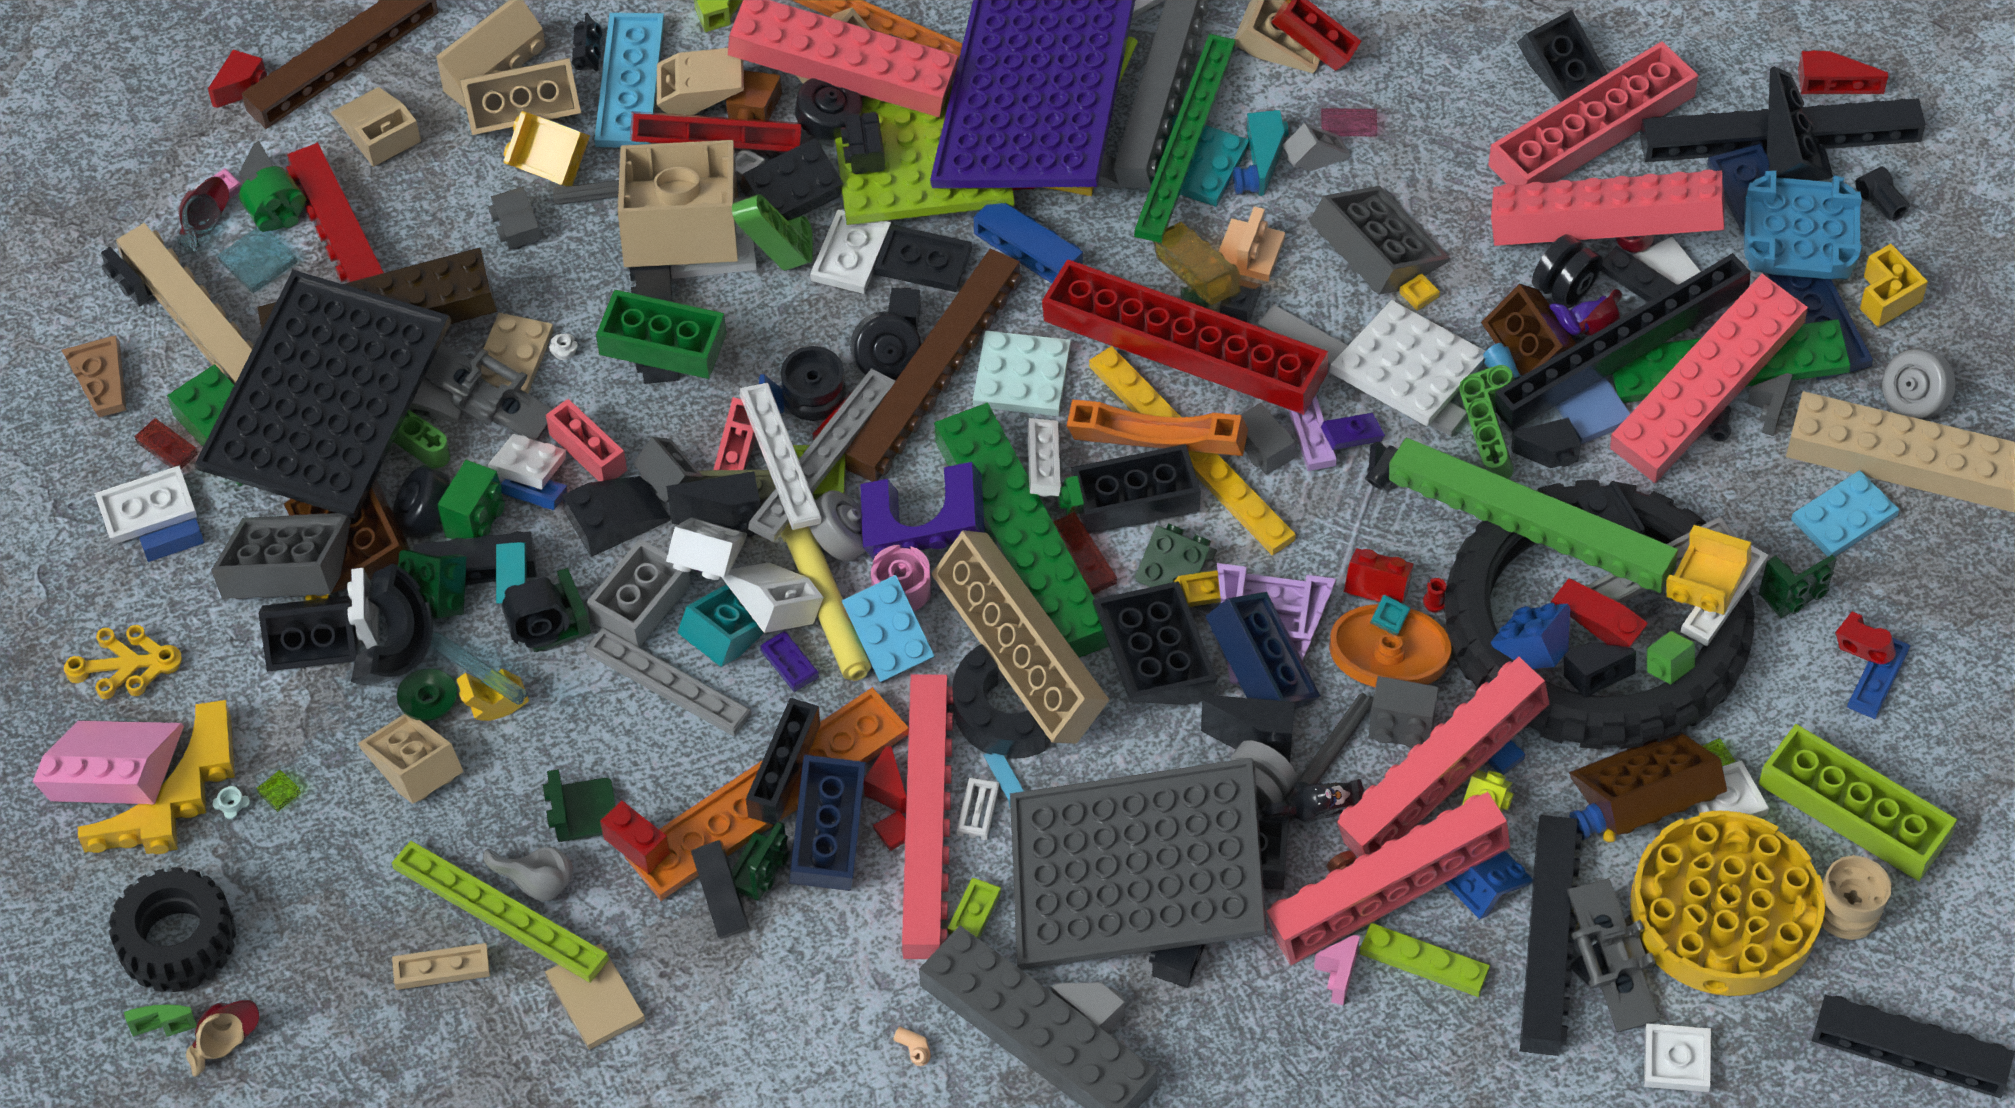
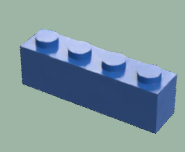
M1006 203L985 205L973 217L974 234L1009 257L1020 261V264L1050 283H1053L1067 259L1083 264V251L1077 245L1068 243L1053 230L1046 229L1032 217L1025 216Z

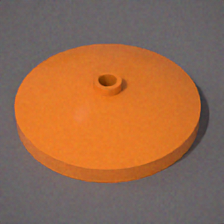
M1378 604L1361 606L1343 614L1332 627L1329 650L1333 661L1346 675L1365 685L1376 688L1378 676L1428 685L1440 678L1448 668L1451 655V642L1448 634L1438 622L1415 609H1410L1397 636L1370 623Z

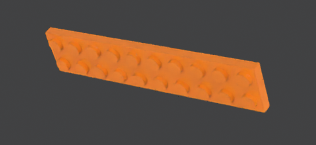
M872 687L820 722L821 725L808 755L867 763L881 754L885 747L893 746L909 735V727ZM762 761L659 829L667 835L670 854L649 875L625 856V859L660 901L699 876L691 850L721 840L726 855L729 856L747 844L754 832L762 834L774 826L749 818L747 813L746 797ZM801 772L779 821L797 810Z

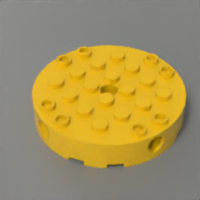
M1707 811L1699 813V816L1686 820L1681 818L1661 830L1660 835L1646 847L1639 861L1632 884L1630 916L1633 924L1635 921L1641 920L1644 931L1639 936L1643 949L1647 954L1653 953L1657 966L1677 981L1711 994L1724 996L1751 995L1769 990L1785 982L1808 959L1819 934L1825 913L1822 879L1820 875H1817L1811 863L1812 858L1795 839L1791 840L1778 831V826L1762 818L1741 812Z

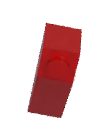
M1812 50L1801 52L1798 66L1801 94H1884L1888 80V72L1831 51Z
M1568 578L1550 601L1555 605L1568 603L1570 617L1607 645L1632 647L1648 624L1623 604Z

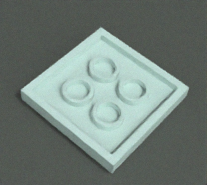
M985 331L973 395V407L988 402L991 409L1059 416L1071 340Z

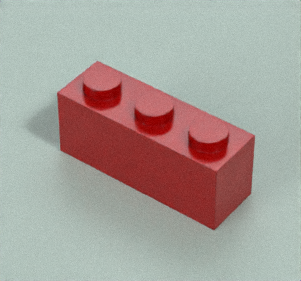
M1285 0L1271 21L1335 71L1350 61L1362 42L1309 0Z

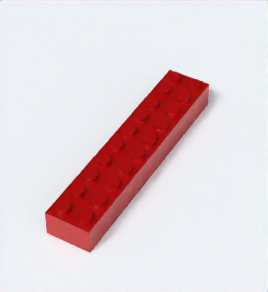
M1069 259L1066 260L1042 299L1044 322L1303 415L1306 413L1328 374V351Z

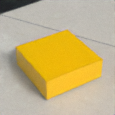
M1422 273L1400 286L1399 293L1417 311L1440 296V291Z

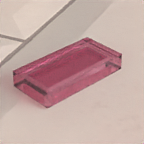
M1321 108V129L1339 136H1377V109Z

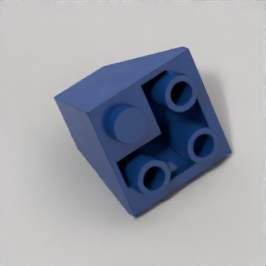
M1548 603L1537 608L1525 606L1513 612L1512 618L1499 629V633L1491 641L1492 647L1513 660L1520 657L1532 669L1555 667L1569 649L1570 607L1568 603L1559 605Z

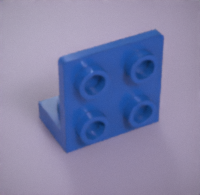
M1503 851L1477 866L1470 867L1468 871L1445 882V884L1480 920L1489 915L1501 895L1529 886L1533 879L1521 864L1517 863L1506 851Z

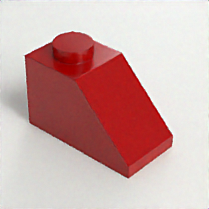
M233 49L208 87L212 106L219 108L243 100L242 93L267 77L263 59Z

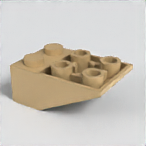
M728 48L681 52L657 63V106L667 114L694 115L744 90L743 60L729 56Z
M380 87L331 112L373 167L421 142L416 119L402 102Z

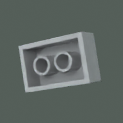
M639 539L586 602L590 621L640 647L691 586L689 572L674 569V563L666 561L668 554Z

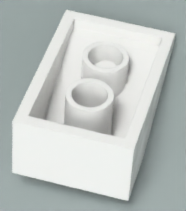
M689 518L675 526L666 561L674 563V569L684 572H690L691 569L702 571V576L705 578L719 580L720 577L724 578L729 574L746 540L747 533Z

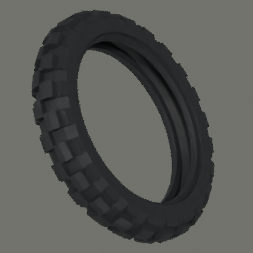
M1577 480L1575 486L1564 487L1563 484L1556 483L1540 487L1537 491L1578 508L1576 505L1577 498L1602 486L1599 485L1598 480ZM1616 482L1645 527L1643 535L1668 544L1689 533L1694 525L1702 526L1706 524L1705 520L1690 509L1684 508L1681 510L1674 506V500L1655 491L1647 495L1636 491V485ZM1481 521L1476 526L1475 532L1465 539L1457 552L1456 560L1450 569L1444 606L1446 633L1451 642V648L1455 652L1456 662L1465 678L1474 683L1476 691L1485 682L1490 683L1496 678L1504 664L1514 661L1493 648L1491 644L1493 638L1498 634L1493 621L1490 602L1494 585L1510 562L1528 548L1538 544L1532 542L1527 537L1515 532H1508L1488 521ZM1747 589L1709 645L1702 646L1695 658V667L1673 684L1665 682L1647 691L1629 695H1590L1585 698L1581 693L1561 688L1545 680L1549 705L1523 729L1531 727L1541 732L1540 737L1561 744L1563 740L1580 743V748L1602 750L1603 745H1617L1619 749L1641 747L1644 745V742L1653 739L1661 742L1681 734V730L1689 725L1696 726L1710 716L1718 704L1723 703L1736 687L1740 675L1744 672L1754 635L1755 611L1753 596Z

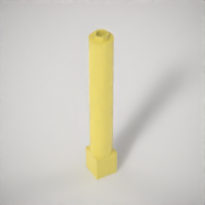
M789 523L782 531L781 537L788 545L799 574L808 577L824 597L817 616L841 673L845 679L861 680L870 671L871 664L842 603L843 598L821 547L809 527L792 530Z

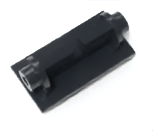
M588 13L585 14V22L580 21L574 26L573 44L575 48H573L572 65L576 70H583L585 67L591 66L597 72L599 59L601 58L600 38L602 37V29Z

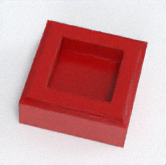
M899 810L873 825L874 831L889 851L905 843L906 819Z

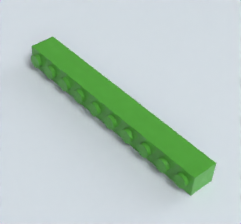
M1407 437L1389 462V480L1400 487L1412 489L1421 493L1426 498L1436 499L1453 509H1460L1472 514L1479 520L1491 522L1508 532H1515L1527 537L1534 543L1544 544L1556 549L1561 554L1570 555L1590 566H1596L1611 572L1616 577L1633 581L1645 589H1652L1661 593L1666 585L1668 576L1672 575L1676 568L1677 548Z

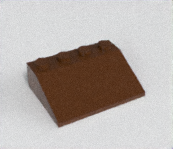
M376 478L356 519L351 517L341 576L331 593L347 589L348 582L352 581V569L364 568L369 580L372 581L374 572L391 564L398 566L400 551L410 550ZM294 499L284 503L289 515L336 513Z
M1682 732L1661 742H1657L1656 739L1650 740L1641 747L1627 749L1569 772L1570 778L1589 804L1595 803L1600 808L1606 821V827L1617 835L1631 833L1639 826L1659 822L1664 816L1674 812H1684L1692 805L1712 801L1717 795L1727 792L1721 758Z

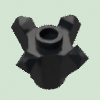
M1381 442L1371 444L1369 467L1367 468L1368 474L1365 480L1382 491H1385L1387 486H1391L1393 482L1389 480V462L1398 449L1391 445L1386 448Z

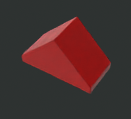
M888 746L884 748L864 778V795L895 811L899 810L903 814L906 813L907 797L892 747Z

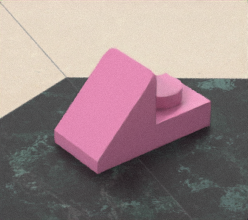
M1352 935L1315 955L1314 968L1330 973L1327 989L1332 990V1003L1344 1005L1358 954L1360 936Z

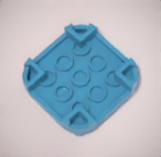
M1766 171L1765 176L1756 179L1753 183L1750 182L1744 204V254L1749 262V268L1754 272H1764L1773 275L1821 279H1848L1851 277L1852 271L1857 266L1862 247L1860 245V206L1862 202L1860 191L1856 192L1851 186L1844 183V177L1833 175L1832 182L1776 178V171Z

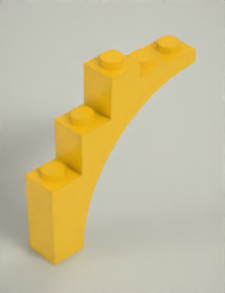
M226 700L195 704V721L189 745L173 773L161 785L155 804H137L110 819L78 827V838L84 853H100L106 849L119 847L132 848L143 844L146 854H164L168 851L178 850L176 818H192L199 814H206L205 782H221L228 778H235L231 714Z

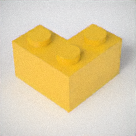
M1890 243L1868 256L1863 277L1871 285L1864 289L1860 310L1879 328L1923 302L1928 281Z

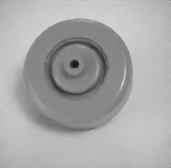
M1923 349L1907 350L1895 356L1886 367L1882 380L1884 398L1889 407L1897 414L1917 419L1933 418L1942 413L1951 403L1956 386L1955 375L1949 362L1940 354Z
M828 491L820 496L815 503L821 515V524L809 526L814 538L826 552L841 561L849 562L857 559L866 552L863 548L861 507L848 495L839 491Z

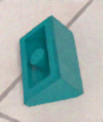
M525 542L496 544V604H502L505 598L504 592L508 587L512 585L519 586L527 582V544Z

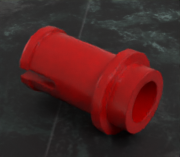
M1432 578L1430 583H1427V593L1423 597V605L1432 613L1442 611L1445 606L1446 583L1443 579Z

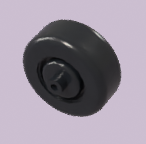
M811 78L798 91L795 103V117L797 122L801 124L802 129L808 134L823 140H835L841 137L840 128L846 127L845 117L847 115L860 114L861 116L863 109L862 97L857 92Z
M889 311L876 312L865 317L854 329L850 341L852 359L863 374L866 375L870 369H873L895 381L921 346V339L915 327L903 316Z
M423 465L417 467L408 475L398 491L393 506V514L402 532L416 538H423L441 522L438 503L451 484L447 474L430 466Z

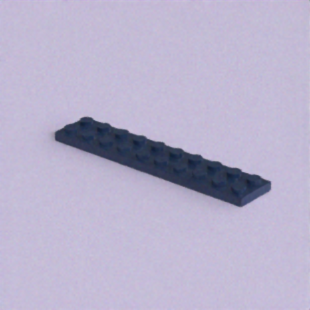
M1761 144L1708 157L1707 162L1710 170H1722L1724 199L1743 236L1744 204L1749 184L1765 176V172L1769 171V160ZM1762 272L1766 277L1808 307L1804 324L1839 319L1850 363V372L1872 367L1873 358L1831 279L1773 275ZM1842 374L1822 376V377H1816V378H1817L1818 381H1820V380L1828 379V378H1831V377L1839 376V375H1842Z

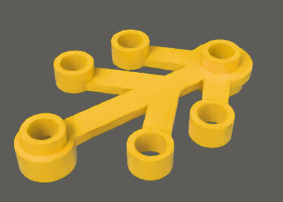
M140 625L130 626L126 631V635L132 645H140L149 653L147 655H137L116 639L112 629L102 628L96 634L99 646L108 648L119 657L86 661L82 657L72 656L64 664V672L70 682L81 683L89 677L90 673L118 670L111 678H104L96 683L95 688L98 696L102 699L113 697L116 689L125 681L128 693L132 696H140L145 692L146 686L160 673L171 674L177 671L182 662V655L180 650L173 645L160 646L146 636L144 628ZM135 633H141L138 637H132ZM105 636H111L108 640H102ZM148 667L141 676H131L139 668ZM136 683L140 684L137 688H131ZM106 686L110 687L107 691H101Z

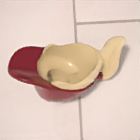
M239 1000L231 1004L216 1003L201 1016L195 1031L196 1040L186 1051V1058L191 1066L194 1077L200 1075L205 1070L206 1059L226 1056L255 1029L259 1022V1010L253 1001Z

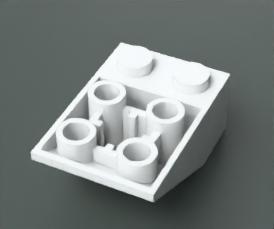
M772 563L734 568L730 570L727 576L722 577L764 633L813 624L824 598L808 577Z

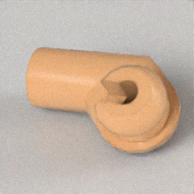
M899 1026L895 1032L894 1041L909 1048L912 1063L917 1066L926 1065L931 1057L927 1039L920 1034Z

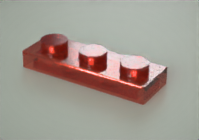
M1075 512L1053 521L1092 595L1117 584L1115 573Z

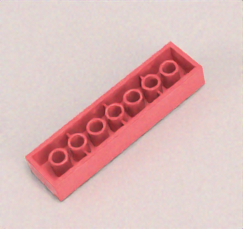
M743 0L730 32L728 43L729 56L803 78H815L864 96L939 118L955 76L958 55L771 0Z
M1661 41L1491 144L1488 166L1506 184L1525 185L1532 182H1556L1641 130L1642 119L1662 117L1695 97L1699 75Z
M1703 170L1693 173L1674 172L1665 175L1646 174L1637 177L1617 176L1609 179L1589 178L1581 181L1560 180L1553 183L1532 182L1525 185L1504 184L1493 187L1491 222L1494 246L1555 242L1565 234H1569L1577 240L1724 230L1722 170Z
M1761 274L1611 434L1610 449L1656 483L1805 323L1808 307L1764 274Z
M1520 657L1516 658L1513 662L1509 661L1504 664L1496 678L1490 683L1485 682L1476 691L1474 698L1468 703L1460 704L1453 712V717L1445 724H1438L1432 730L1430 737L1422 745H1415L1400 765H1393L1386 772L1385 778L1377 786H1370L1355 806H1348L1343 810L1337 824L1344 844L1356 856L1360 857L1364 854L1370 855L1380 850L1386 842L1392 839L1398 840L1407 835L1411 829L1419 824L1549 705L1545 680Z
M1488 792L1482 795L1471 796L1460 807L1454 810L1443 811L1434 821L1426 825L1420 824L1414 827L1406 836L1398 840L1392 839L1386 842L1380 850L1370 855L1364 854L1358 857L1352 865L1344 869H1336L1330 872L1326 879L1316 884H1308L1301 888L1298 894L1273 903L1270 909L1266 910L1272 935L1289 964L1293 965L1468 871L1470 867L1477 866L1509 849L1510 841L1507 820Z

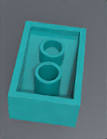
M727 584L687 605L677 631L679 635L720 667L740 657L764 634Z

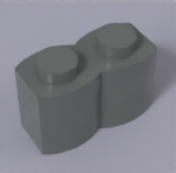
M523 186L491 196L493 205L488 206L492 221L499 222L500 226H496V230L501 243L506 241L508 248L512 249L541 240L539 227Z

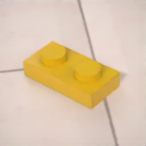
M1218 570L1181 575L1174 581H1179L1189 607L1221 602Z

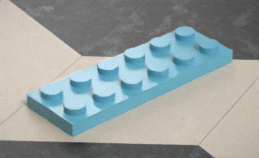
M609 13L594 138L595 147L621 148L623 145L651 144L649 142H634L630 140L631 112L655 113L657 63L660 62L665 22L664 13Z

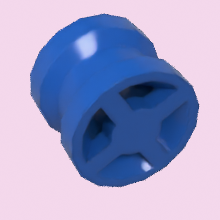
M1250 165L1246 169H1242L1239 166L1233 167V182L1236 195L1243 194L1244 191L1259 193V176L1256 165Z
M1595 803L1587 805L1583 811L1575 810L1569 814L1570 818L1577 819L1576 831H1582V841L1588 839L1590 834L1594 832L1600 834L1607 829L1603 813Z

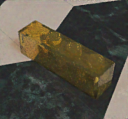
M1182 222L1167 228L1162 243L1153 241L1157 259L1210 305L1241 292L1239 285L1241 275L1237 266L1229 263L1221 252H1216L1208 241H1203L1193 229H1189Z

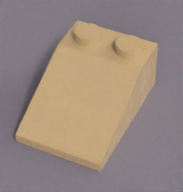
M1251 0L1235 35V46L1255 58L1314 73L1320 59L1271 22L1285 0Z
M405 714L358 743L360 749L395 790L412 804L425 799L431 792L442 785L452 782L456 776L464 772L452 743L421 720L412 719Z

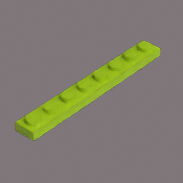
M411 840L391 862L393 869L589 983L609 961L608 953Z

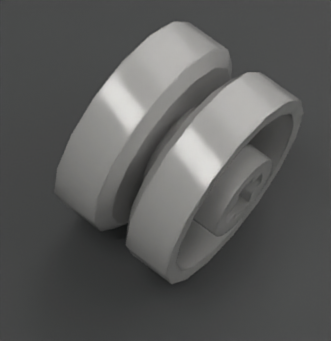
M1253 740L1243 741L1232 754L1231 761L1253 758L1255 762L1258 815H1263L1261 811L1264 806L1282 802V797L1287 795L1296 783L1297 775L1293 766L1275 749Z

